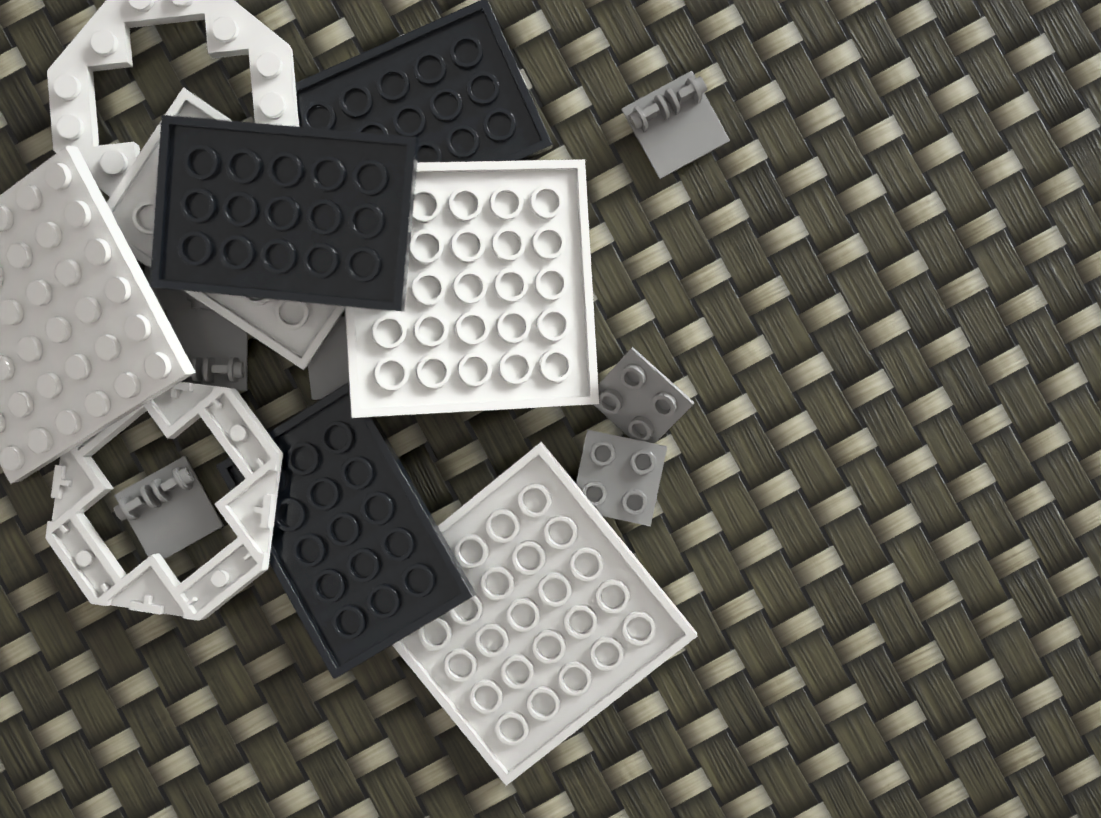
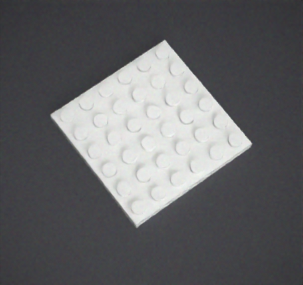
M64 147L0 195V465L9 483L13 484L29 477L196 373L77 147Z
M585 159L417 163L405 312L345 306L351 418L599 404Z
M540 442L438 525L439 530L477 595L392 646L507 786L695 639L697 632L603 516L591 504L546 446Z

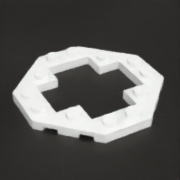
M106 0L47 70L53 151L58 153L64 147H77L98 188L109 197H111L139 155L140 148L135 142L99 145L93 71L133 67L130 28L205 20L208 54L212 58L249 55L255 123L299 127L293 51L290 45L234 0Z
M180 382L60 457L59 465H55L51 498H55L52 521H47L45 539L91 604L129 608V610L159 615H176L198 621L206 619L268 570L283 453L236 389ZM146 411H148L167 439H175L199 418H202L245 477V480L214 504L238 538L182 583L177 579L160 553L152 554L126 574L84 514V512L114 489L91 456Z

